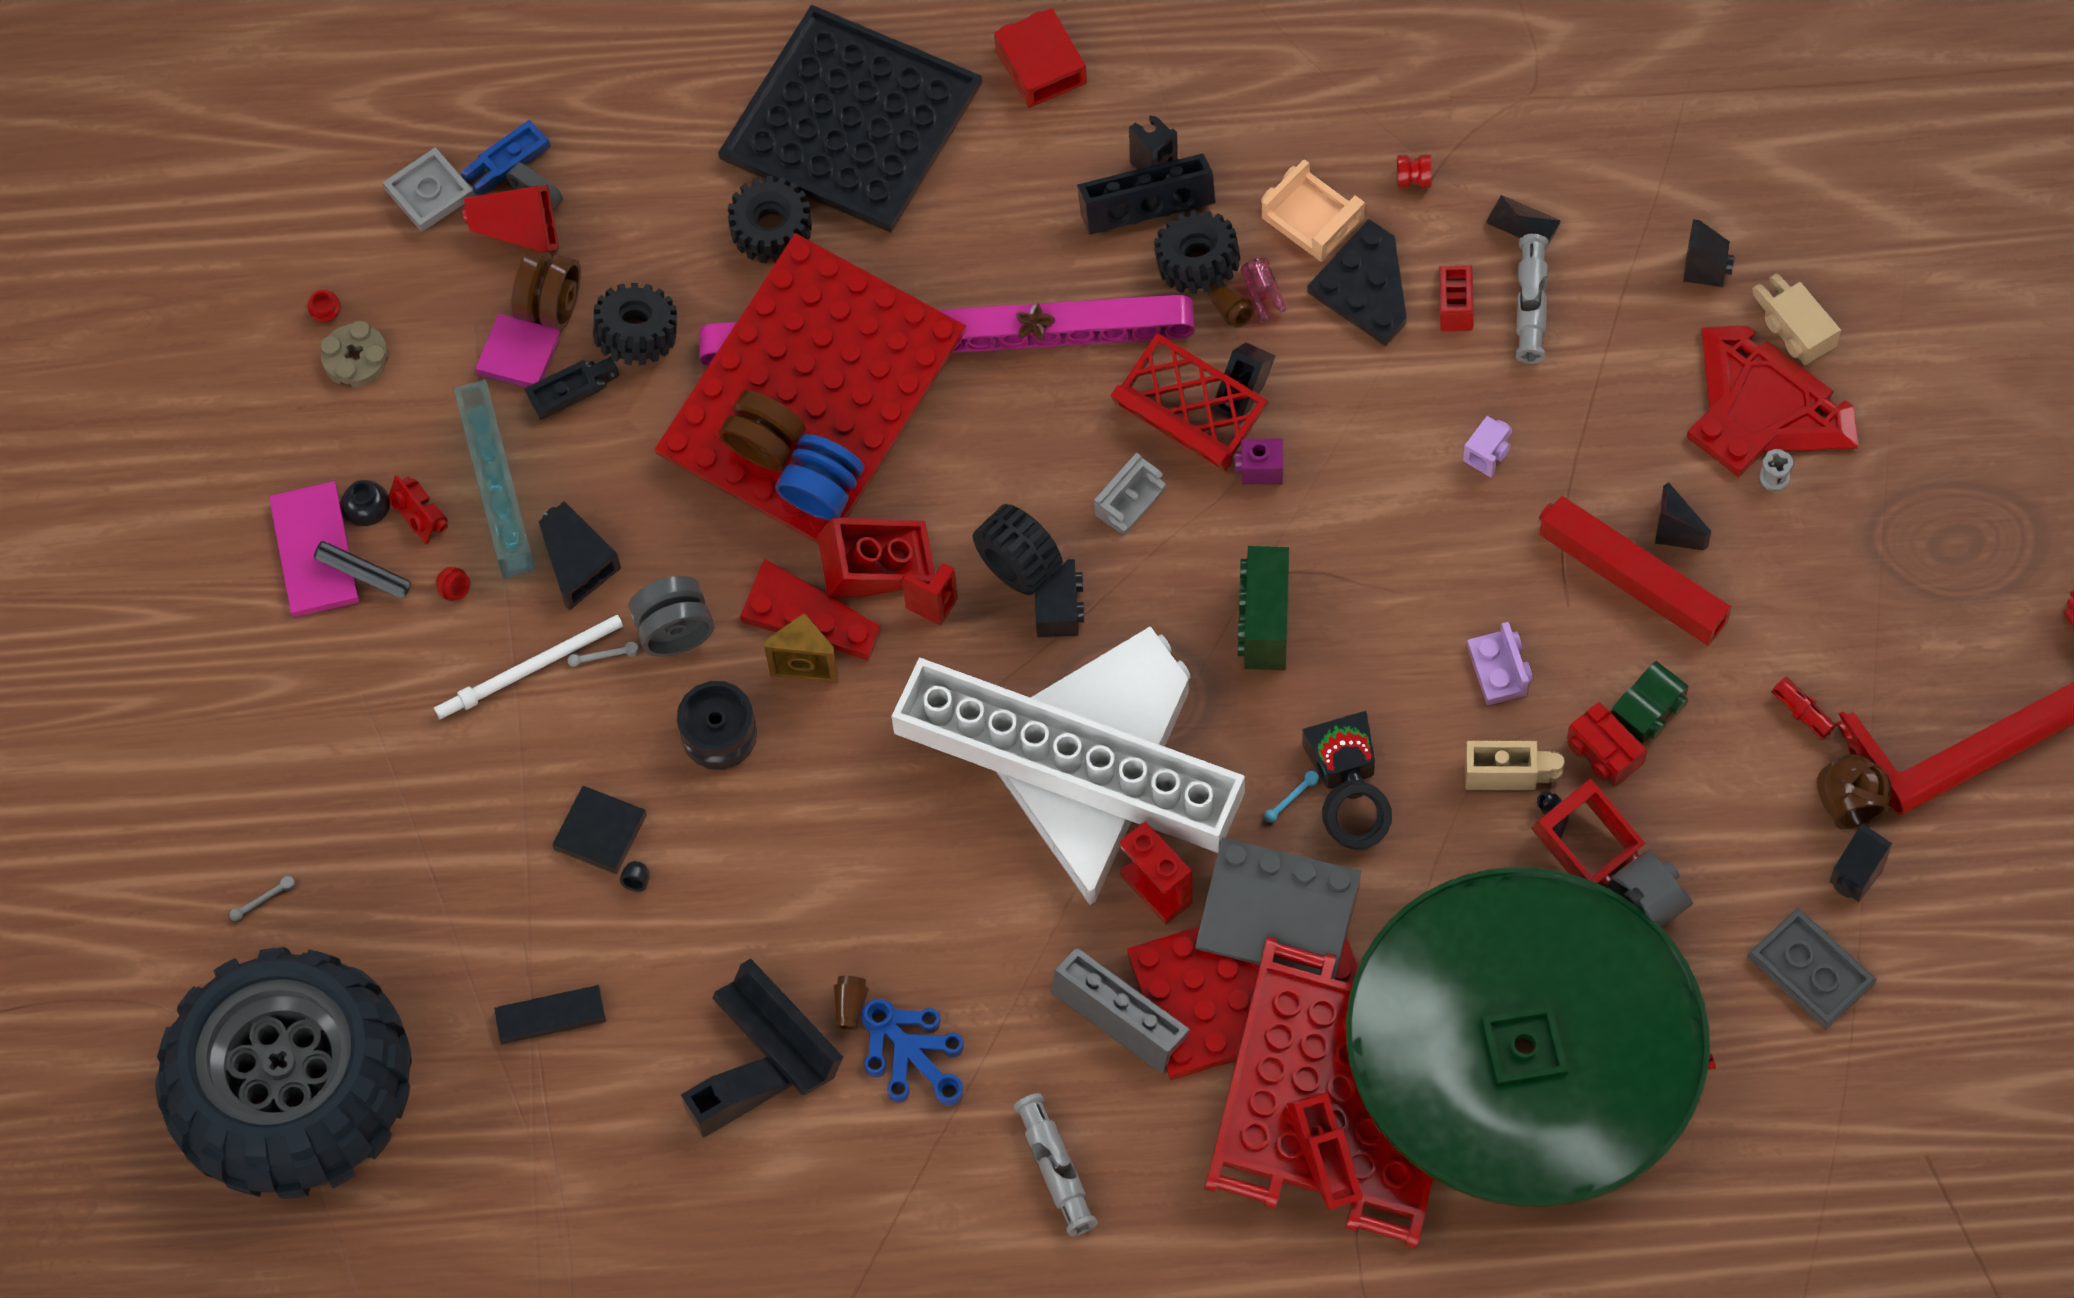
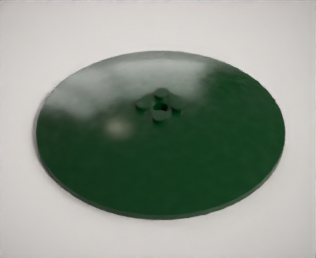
M1508 867L1470 873L1446 881L1424 892L1405 905L1387 922L1364 954L1353 981L1346 1017V1046L1350 1069L1363 1104L1378 1129L1393 1147L1428 1176L1456 1191L1496 1204L1543 1208L1571 1205L1611 1193L1634 1181L1665 1156L1683 1134L1694 1115L1708 1072L1710 1038L1705 1003L1697 980L1676 944L1654 920L1651 921L1643 910L1623 896L1582 877L1554 870ZM1521 1039L1528 1040L1533 1044L1534 1051L1529 1054L1520 1053L1516 1050L1514 1043Z

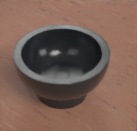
M359 480L346 489L342 497L341 506L343 514L349 522L358 526H370L378 523L387 515L390 508V499L387 491L379 483L371 480Z

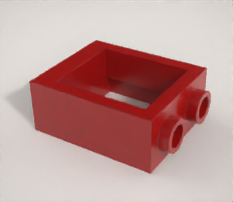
M1591 778L1531 827L1533 832L1568 874L1582 877L1604 887L1612 880L1611 877L1613 875L1611 872L1620 865L1623 868L1639 856L1637 851L1646 844ZM1585 802L1625 849L1593 876L1588 873L1553 831L1556 825Z

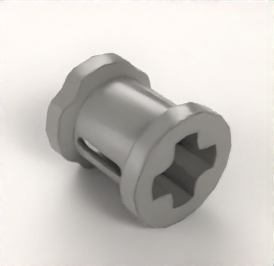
M1781 449L1768 451L1762 461L1763 468L1761 469L1759 480L1765 489L1779 492L1784 490L1789 484L1793 459L1789 453Z

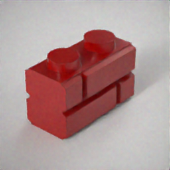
M1597 702L1584 715L1582 714L1573 721L1568 728L1567 743L1572 752L1578 757L1584 755L1592 763L1591 769L1601 781L1608 780L1613 786L1620 784L1629 774L1640 768L1646 760L1647 749L1600 702Z

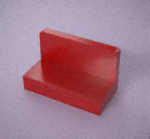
M942 562L929 584L907 573L902 578L905 607L941 626L958 600L955 568Z

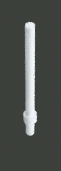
M615 615L473 688L468 686L458 691V696L434 707V710L439 720L462 708L468 710L478 705V700L623 627L619 616Z

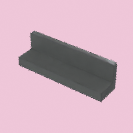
M1078 948L1055 969L1051 993L1158 1072L1163 1073L1167 1069L1166 1065L1169 1063L1171 1054L1188 1037L1189 1028Z

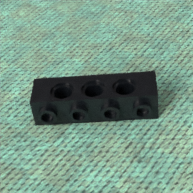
M1204 153L1077 184L1081 217L1089 234L1106 232L1110 229L1134 225L1142 221L1166 217L1190 209H1199L1216 203L1213 172Z

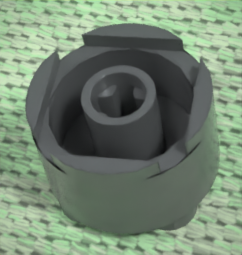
M1650 850L1643 852L1611 877L1612 880L1609 881V887L1613 892L1623 896L1639 907L1651 921H1655L1661 928L1693 905L1691 897L1676 881L1680 878L1677 869L1669 861H1665L1662 864Z

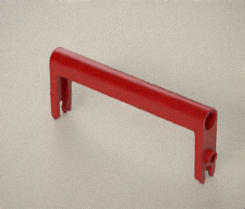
M2073 590L2070 592L2071 598L2066 602L2068 609L2064 610L2063 613L2074 628ZM2074 682L1903 772L1895 769L1854 712L1848 715L1844 711L1840 712L1839 716L1842 721L1836 724L1843 738L1848 743L1850 755L1855 754L1866 757L1887 774L1891 782L1889 805L1898 815L1902 816L2074 725Z

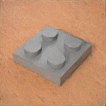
M436 147L383 182L384 190L421 232L465 204L464 198L475 196L473 189Z

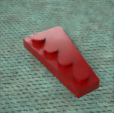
M764 558L741 612V622L772 632H778L805 613L834 647L835 651L870 660L881 632L880 625L834 598L828 597L827 594Z

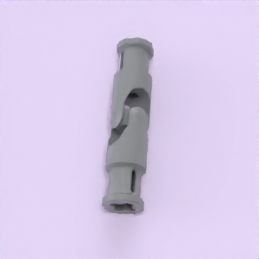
M1527 234L1519 239L1522 261L1518 264V281L1522 287V292L1519 291L1517 297L1516 333L1519 336V348L1516 350L1515 358L1517 361L1525 364H1538L1545 360L1546 352L1542 348V341L1546 335L1547 296L1545 294V287L1548 278V264L1545 262V250L1548 248V239L1539 234Z
M1040 1093L1029 1095L1017 1101L1013 1108L1017 1114H1020L1026 1127V1139L1040 1166L1041 1173L1057 1209L1062 1210L1066 1219L1068 1234L1070 1236L1084 1234L1096 1227L1098 1221L1095 1216L1091 1215L1085 1202V1190L1067 1154L1055 1122L1050 1120L1043 1106L1045 1102L1043 1096Z

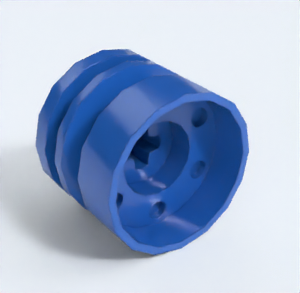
M802 435L797 443L798 449L793 450L791 454V459L796 465L785 466L775 485V489L787 502L810 515L824 520H831L833 517L840 518L848 502V495L844 490L855 489L857 485L856 479L861 477L864 471V464L853 453L837 443L816 435Z

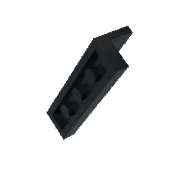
M752 959L743 962L738 969L734 981L715 991L712 997L713 1000L802 1095H806L834 1079L843 1056Z

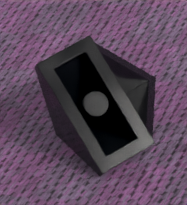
M1669 482L1663 485L1655 544L1696 550L1706 549L1709 546L1711 530Z

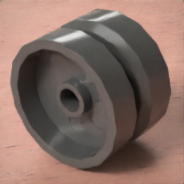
M688 576L667 577L652 582L632 596L628 607L634 625L639 628L638 635L645 653L657 657L678 655L699 646L711 636L715 629L714 622L708 607L704 605V595L696 579Z

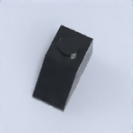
M1696 219L1692 221L1683 282L1723 287L1725 274L1732 275L1734 255H1728L1730 241L1702 221Z
M1246 342L1232 351L1224 374L1255 393L1260 394L1265 386L1276 356ZM1220 383L1215 398L1228 396L1225 383ZM1231 388V389H1232V394H1237V393H1239V392L1236 391L1235 389ZM1249 398L1235 400L1237 417L1247 415L1254 401ZM1230 402L1211 407L1212 411L1226 418H1233Z
M1862 823L1833 869L1830 883L1833 884L1835 890L1842 896L1852 897L1859 902L1883 872L1892 843Z

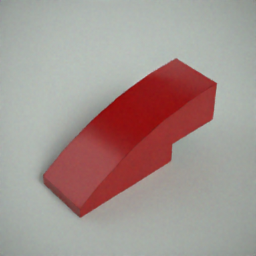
M1318 1093L1286 1103L1307 1165L1327 1209L1331 1210L1362 1200V1192L1343 1128H1338L1328 1093Z

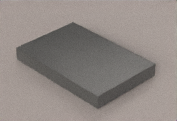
M1799 908L1795 909L1748 953L1747 957L1825 1030L1872 988L1877 980Z

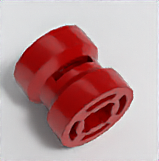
M1408 155L1397 156L1398 188H1408L1411 182H1414V185H1419L1421 188H1431V155H1420L1418 158H1414V161H1411Z

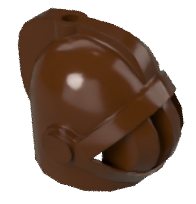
M1855 754L1847 755L1829 763L1820 771L1817 778L1819 796L1824 808L1834 819L1837 828L1852 829L1859 827L1862 823L1866 824L1879 818L1889 810L1891 799L1890 779L1878 765L1870 762L1866 757Z

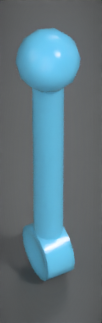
M1315 771L1307 772L1305 780L1273 810H1267L1264 813L1265 821L1274 823L1277 820V815L1308 786L1317 785L1319 780L1318 774Z

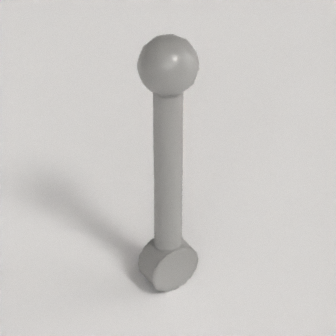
M628 642L622 648L582 656L571 654L567 662L571 667H577L582 662L622 654L633 657L638 654L639 649L635 642Z
M291 876L283 877L278 886L242 908L232 909L229 914L230 919L238 922L245 913L281 891L293 890L295 887L294 879Z

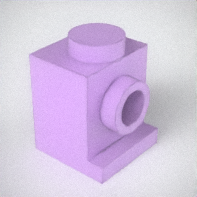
M1486 416L1465 444L1463 461L1492 478L1495 474L1496 460L1501 462L1510 450L1511 444L1508 443V440L1513 433L1511 427L1501 420L1495 421Z

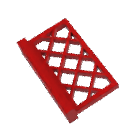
M1156 333L1121 386L1117 385L1110 395L1116 405L1224 472L1232 464V457L1241 445L1242 439H1245L1269 403L1267 399L1159 333ZM1161 344L1171 350L1173 362L1155 366L1153 355ZM1177 355L1181 356L1184 359L1177 360ZM1149 362L1150 367H1149V368H1145V366H1146L1147 363ZM1190 364L1197 366L1201 379L1182 383L1179 367ZM1174 368L1177 384L1159 388L1156 372ZM1204 371L1212 376L1205 377ZM1152 375L1154 390L1140 393L1132 388L1139 376ZM1217 381L1225 383L1228 396L1209 400L1206 384ZM1202 385L1205 401L1186 405L1183 389ZM1231 388L1235 389V390L1238 391L1239 393H1237V394H1232V389H1231ZM1179 390L1182 406L1173 409L1163 407L1160 395ZM1156 396L1157 402L1153 401L1148 397ZM1249 398L1257 403L1250 414L1237 417L1235 400ZM1230 402L1233 418L1214 422L1211 406ZM1206 407L1209 424L1195 427L1189 421L1188 411ZM1183 413L1184 419H1182L1176 414ZM1244 422L1242 427L1239 429L1238 423ZM1234 424L1236 436L1229 446H1226L1217 440L1215 429ZM1211 430L1212 436L1208 435L1204 431Z

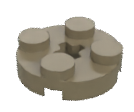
M356 321L353 324L339 327L321 342V361L328 377L337 384L341 385V383L351 384V387H363L376 381L385 370L384 365L389 356L385 340L376 329L369 327L364 321ZM351 351H361L359 353L360 359L356 361L352 357L346 359Z

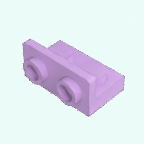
M1509 622L1501 623L1500 632L1467 640V648L1487 706L1527 696L1529 682L1533 681L1529 663L1527 661L1522 662L1519 653L1522 651L1521 640L1517 631L1512 632Z

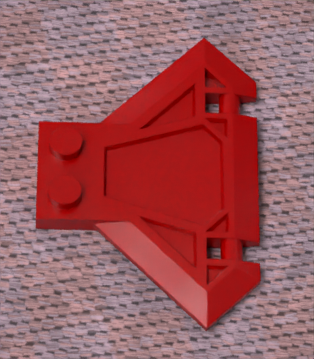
M1747 325L1702 327L1709 410L1688 430L1687 438L1738 478L1763 453L1773 449H1781L1784 452L1858 449L1854 406L1848 401L1844 400L1837 406L1829 400L1834 394L1832 389L1767 340L1760 346L1751 341L1756 332ZM1741 350L1749 355L1747 359L1739 354ZM1820 409L1828 416L1824 418L1817 411Z

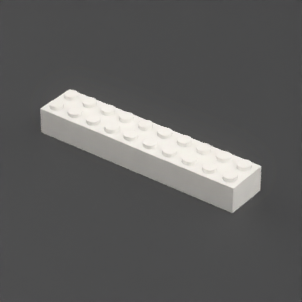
M920 657L891 716L894 734L1140 825L1146 821L1154 830L1216 853L1219 852L1222 838H1226L1245 794L1244 775Z

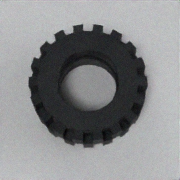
M1011 504L1001 505L972 534L975 547L989 569L1006 585L1025 595L1034 594L1062 566L1063 560L1060 551L1049 533L1032 516Z

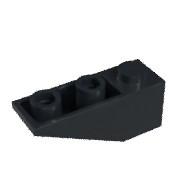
M765 1057L711 1076L681 1094L685 1110L704 1138L791 1087L792 1084Z

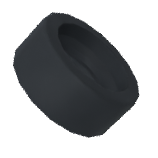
M1360 780L1346 781L1336 786L1327 795L1322 807V821L1328 834L1341 845L1351 849H1367L1378 844L1388 833L1392 823V808L1387 797L1372 784ZM1361 794L1369 797L1374 802L1377 809V819L1374 826L1368 832L1362 835H1351L1340 828L1337 821V811L1345 798Z

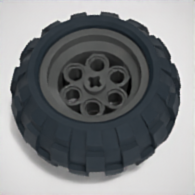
M285 947L260 950L257 959L239 964L238 960L234 958L214 969L216 977L203 988L193 986L178 1004L177 1012L179 1017L175 1023H172L171 1027L166 1026L157 1055L160 1062L159 1072L155 1080L158 1107L162 1112L167 1130L186 1158L204 1175L224 1182L227 1188L260 1197L261 1192H273L283 1199L309 1196L310 1188L328 1182L335 1188L355 1177L354 1167L360 1164L366 1157H372L375 1160L387 1146L392 1136L390 1128L396 1118H402L411 1087L409 1084V1073L412 1064L411 1049L395 1006L392 1005L380 986L365 972L342 964L337 957L308 949L307 953H302V955L291 954L290 950ZM303 1040H314L313 1043L306 1048L298 1047L300 1042ZM249 1063L255 1064L252 1071L244 1073ZM279 1064H287V1066L284 1069L281 1067H277ZM327 1069L322 1077L318 1079L311 1078L316 1070ZM258 1095H268L263 1103L253 1104L254 1098ZM304 1097L302 1103L298 1106H288L293 1098Z

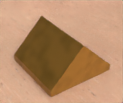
M805 613L765 640L764 650L770 677L838 683L839 675L834 647Z

